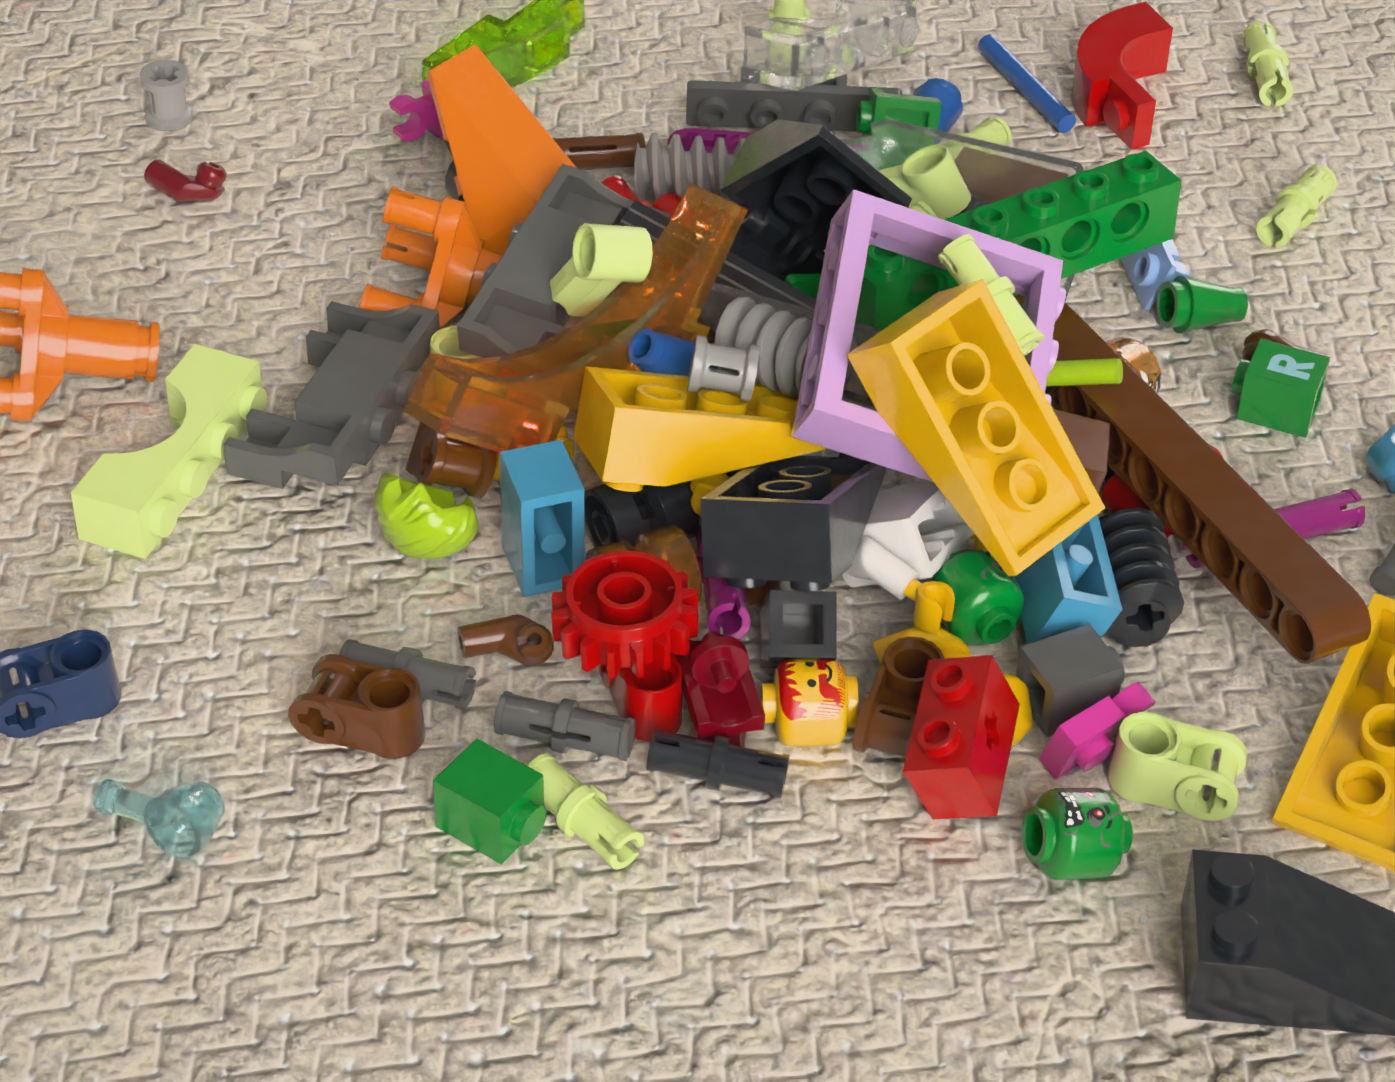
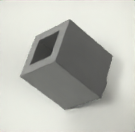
M1088 624L1020 646L1016 677L1021 679L1029 689L1033 720L1045 736L1049 737L1054 735L1058 726L1107 696L1113 699L1119 694L1121 684L1125 678V671L1118 652L1113 647L1107 646L1092 626Z

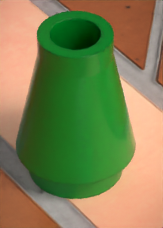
M1177 276L1173 281H1166L1161 285L1157 295V315L1163 327L1173 328L1176 333H1185L1226 322L1242 321L1247 313L1248 299L1245 290L1241 287H1227L1185 276Z

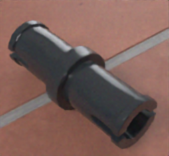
M655 727L652 735L654 741H651L646 771H659L706 781L707 789L720 791L721 785H727L771 794L777 798L782 797L790 755H780L731 745L730 737L716 735L715 741L662 731L661 728Z

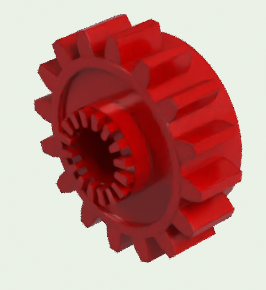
M615 551L598 555L581 563L572 575L565 574L562 577V591L552 593L551 619L554 641L561 642L562 656L565 659L581 655V667L585 672H589L601 664L607 666L608 678L615 679L620 673L621 668L631 667L633 674L637 678L644 677L645 665L654 663L657 667L666 670L670 668V652L686 656L690 652L689 638H696L699 634L697 589L688 588V575L684 571L676 572L668 564L667 560L660 559L651 554L638 551Z

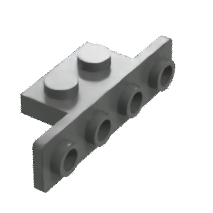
M741 66V82L695 80L687 82L686 124L709 127L764 128L779 119L823 125L829 131L856 132L858 104L860 100H868L869 87L847 86V70ZM881 87L884 93L902 95L900 88Z

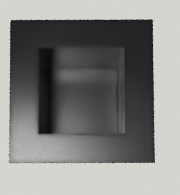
M769 590L761 602L760 668H777L778 664L786 659H836L837 592Z

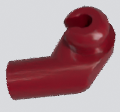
M160 159L152 161L144 173V179L147 184L177 202L213 201L225 191L222 185L227 177V173L222 166L213 162L208 164L205 161L197 166L196 176L185 175Z

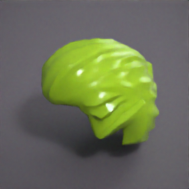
M392 473L381 475L378 481V488L375 491L373 507L378 512L377 519L382 524L385 540L390 542L400 553L418 559H439L459 552L474 539L479 528V522L475 514L473 502L469 497H466L463 503L457 506L454 492L426 486L423 483L406 481Z

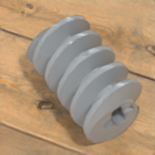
M651 133L645 148H640L639 143H637L634 166V194L639 200H644L649 188L652 187L655 200H657L660 196L670 193L671 189H674L675 194L679 195L687 205L693 190H695L700 205L708 207L715 192H718L723 208L730 209L733 201L723 194L720 188L745 139H740L734 153L728 154L724 138L718 137L710 153L705 150L702 136H695L690 150L684 151L679 134H674L668 148L662 149L658 133Z
M747 296L736 298L727 305L720 318L716 330L715 344L745 350L750 344L759 345L760 353L755 384L761 383L770 390L781 391L783 394L794 399L799 398L812 321L805 317L796 319L795 315L786 310L776 312L775 308L767 303L756 304L753 299ZM855 337L852 338L850 352L858 347ZM850 360L848 361L844 389L854 372ZM721 367L722 370L737 371V369Z

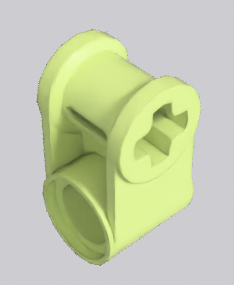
M1152 712L1133 713L1124 718L1119 727L1108 770V782L1114 792L1131 802L1147 803L1186 813L1199 820H1224L1234 813L1238 805L1239 791L1235 786L1236 776L1246 766L1247 749L1239 738L1224 730L1207 729L1171 720ZM1215 749H1219L1221 752L1218 765L1212 764ZM1205 785L1211 786L1207 801H1204L1202 798Z

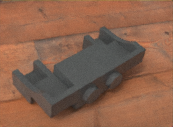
M562 164L524 224L517 223L513 228L508 240L507 250L497 264L491 263L485 271L479 293L457 325L459 350L514 368L516 385L570 403L583 383L585 367H592L596 361L595 337L565 327L571 315H568L561 304L552 300L550 280L572 257L573 241L581 225L584 223L618 225L634 201L613 192L589 172ZM652 208L653 210L670 218V213ZM653 250L652 263L649 273L660 256V254Z
M331 301L326 308L328 331L322 333L310 330L306 335L308 364L319 367V369L294 401L296 420L251 409L246 415L248 429L246 441L229 437L223 444L227 474L281 489L285 487L293 474L338 486L353 463L366 466L381 444L386 445L390 441L396 422L406 407H413L418 399L421 389V375L417 371L430 354L432 335L440 330L439 311L413 304L392 311H372Z

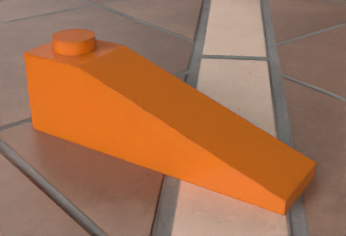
M474 44L427 72V77L443 138L449 142L457 172L454 180L458 195H463L467 212L479 239L485 240L483 249L504 254L507 250L508 240L513 228L517 223L524 224L561 165L565 164L574 168L576 166L479 47Z

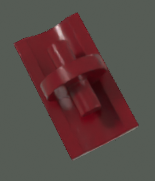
M716 631L705 634L702 641L689 639L690 652L686 656L675 655L682 668V689L697 738L715 741L716 735L730 737L731 745L744 747L746 732L764 730L765 713L749 668L750 661L745 645L740 639L723 636V634Z

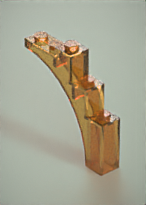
M690 183L668 226L652 247V263L644 281L640 283L623 282L608 299L575 325L538 345L503 356L471 359L429 353L403 412L446 437L496 452L555 441L569 410L578 411L586 366L640 371L641 369L630 361L628 347L633 336L642 329H651L654 332L694 342L696 335L707 337L711 327L697 320L748 209Z

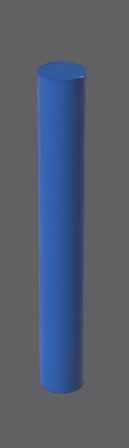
M987 34L980 39L978 49L1059 132L1065 133L1074 127L1076 123L1075 116L993 34Z

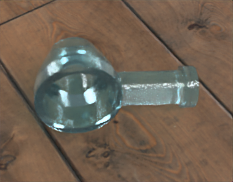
M106 779L97 787L93 799L94 808L99 813L105 815L116 814L145 824L149 835L156 845L165 853L178 859H190L204 849L212 839L225 812L224 801L220 793L212 785L203 781L172 787L155 797H151L124 788L120 782Z

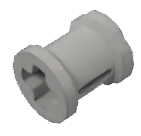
M159 60L143 67L140 72L141 85L147 90L149 101L145 114L146 124L157 131H177L191 124L193 116L192 106L186 101L185 86L189 81L188 68L183 63L174 60Z
M696 335L687 391L697 393L700 387L737 393L740 401L750 402L757 375L760 346L750 344L746 350L710 344L706 336ZM710 365H714V366L726 367V368H731V369H737V371H736V372H733V371L715 369V368H710L709 366H710Z

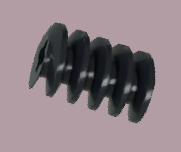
M1139 507L1126 508L1099 518L1123 609L1107 630V634L1117 643L1126 646L1148 647L1166 635L1171 623L1182 613L1184 599L1179 588L1180 583L1174 570L1175 564L1170 553L1168 539L1165 535L1164 523L1151 510Z

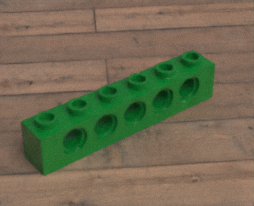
M1145 150L1090 170L1080 171L1070 177L1028 189L1023 193L997 202L981 205L973 210L944 220L1063 260L1061 279L1174 239L1182 180ZM869 245L854 328L866 340H869L937 292L954 288L958 285L945 269L874 245Z

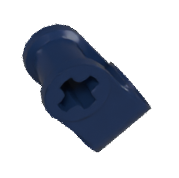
M86 629L72 631L59 638L22 648L6 649L0 652V733L7 737L18 739L32 737L45 730L84 719L99 718L117 707L121 699V688L110 642L105 635L97 631ZM11 668L16 669L20 683L13 685L9 672ZM21 702L26 704L27 718H23L18 705Z

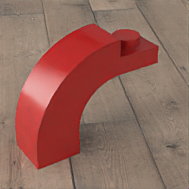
M1147 2L1109 12L1095 20L1085 29L1078 43L1071 94L1074 110L1085 126L1105 122L1107 127L1131 150L1150 145L1156 100L1136 79L1166 72L1173 27Z

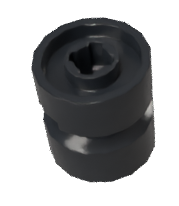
M688 482L665 487L643 485V489L637 492L616 490L606 484L584 491L585 527L598 555L615 551H638L649 554L652 545L658 549H663L696 536L699 529V515L692 508L691 498L693 493Z

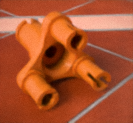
M392 186L382 220L385 224L390 223L385 238L387 244L383 246L381 259L430 271L424 295L419 294L417 299L376 288L367 283L359 308L372 311H392L413 304L439 311V328H445L464 313L468 305H471L481 289L482 279L488 266L491 263L497 264L503 254L483 249L485 240L479 239L465 207V202L446 196L442 202ZM397 226H401V227H404V228H408V229H411V230H415V231H418V232H422V233H425V234H429V235H432L433 237H430V236H427V235H424V234H420V233H417V232H413V231H410V230H406V229H403V228H399V227H397Z
M22 268V274L0 272V308L18 310V312L0 311V346L15 347V353L21 354L20 372H14L13 378L0 377V413L10 414V420L32 422L63 382L64 374L133 380L134 376L145 377L147 382H155L160 323L150 322V326L139 325L137 320L69 314V305L64 304L44 270Z

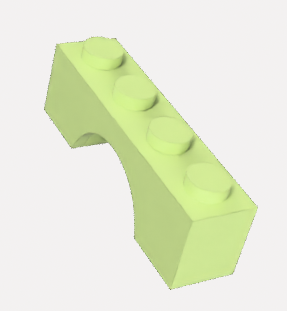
M194 344L165 378L171 426L176 429V432L161 443L143 450L128 453H103L71 491L78 539L146 559L162 537L166 538L172 533L178 517L192 499L198 498L203 493L208 479L221 462L225 460L223 444L229 437L239 440L246 432V415L251 409L265 411L267 393L262 388L259 361Z

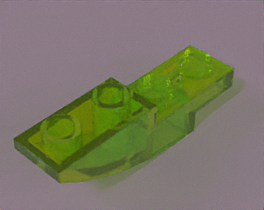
M534 0L505 21L488 14L423 59L422 79L423 81L428 80L427 72L476 44L511 88L529 81L570 57V37L585 27L584 0Z

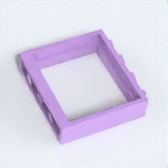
M853 189L831 219L791 437L933 482L877 411L842 400L849 361L847 354L850 353L869 244L947 270L944 265L940 264L937 256L943 252V249L958 237L971 234L975 239V243L1000 277H1008L1016 287L1014 293L1024 296L1023 310L1036 328L1045 336L1044 340L1039 342V345L1024 357L1050 405L1051 396L1045 393L1047 375H1049L1054 367L1059 350V343L1053 339L1055 321L1063 309L1066 298V289L1060 286L1063 260Z

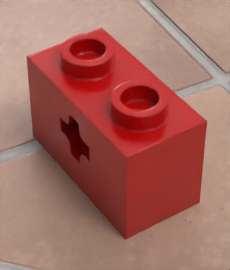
M992 655L928 660L903 773L933 820L991 817L998 814L1020 703Z

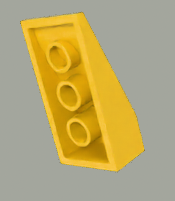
M983 279L937 292L847 354L878 413L1009 577L1017 576L1105 509L1102 500Z
M585 367L573 438L602 482H605L607 486L613 489L637 492L643 489V485L665 487L828 449L791 437L798 399L791 398L781 391L770 390L761 383L754 385L751 401L746 402L740 401L737 393L700 387L697 393L688 392V376Z
M1374 593L1368 606L1371 619L1370 636L1368 640L1349 648L1272 818V824L1395 872V600Z

